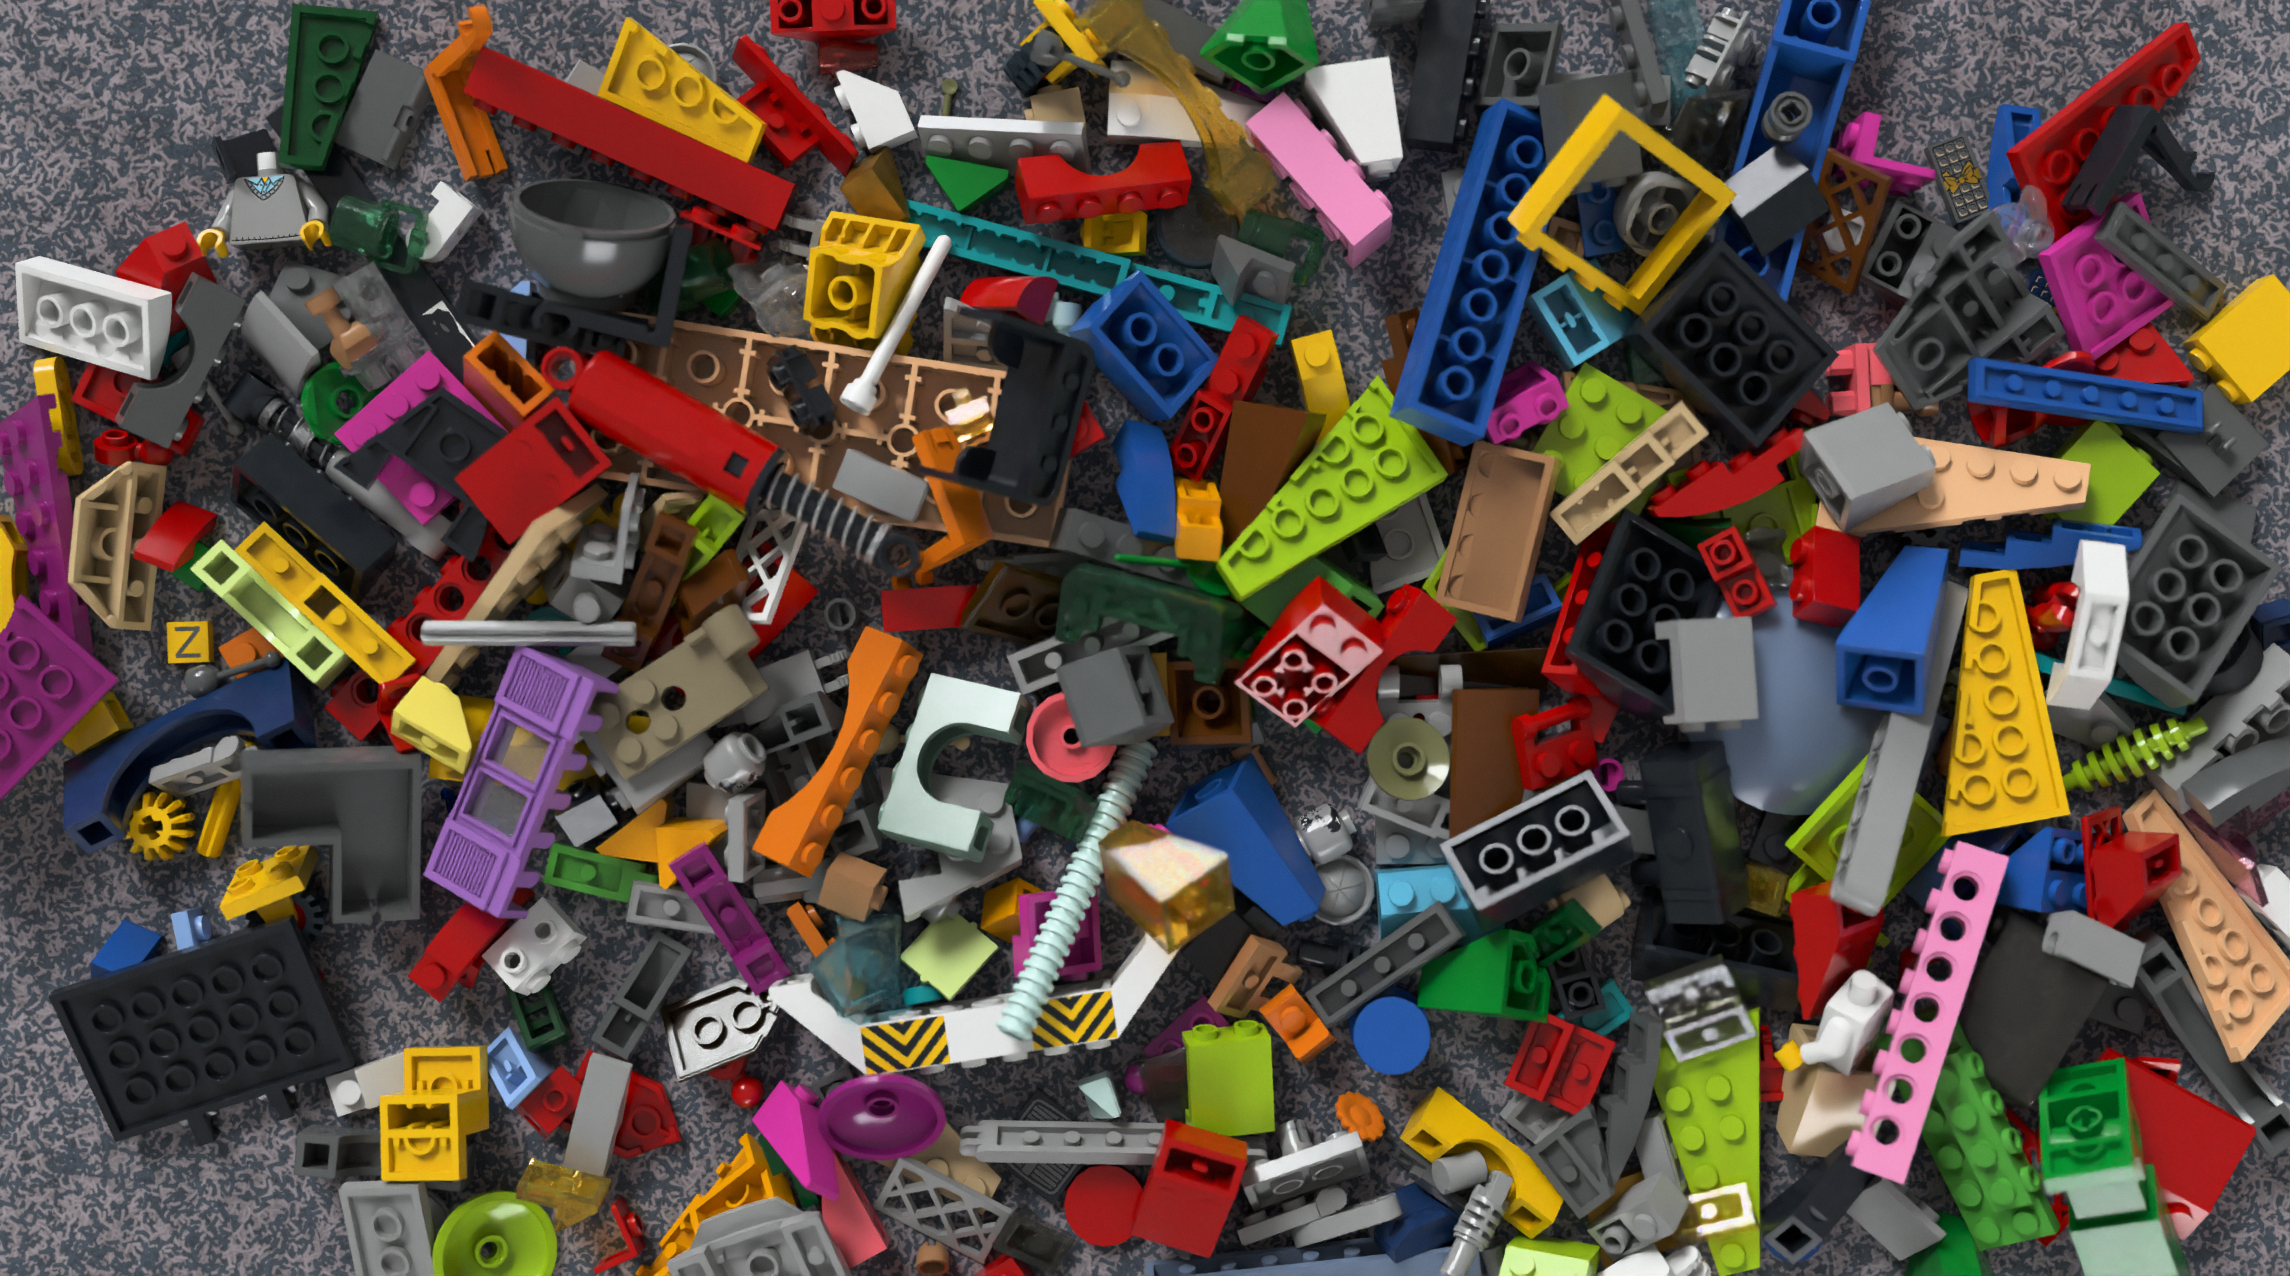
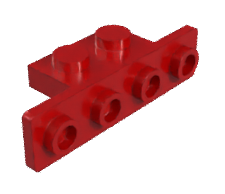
M746 34L740 37L734 49L732 59L756 85L736 100L767 124L761 142L787 169L817 147L844 176L848 174L859 156L853 141L846 134L839 132L827 119L822 108L812 103L798 89L794 79L790 75L783 73L770 60L768 53L761 45L754 43Z

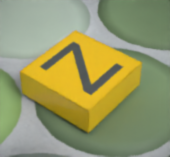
M213 621L167 622L168 663L214 662Z

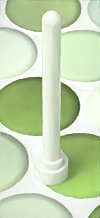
M940 235L937 237L861 378H855L853 383H848L839 399L853 411L867 416L870 415L877 402L875 397L877 389L875 386L952 246L949 236Z

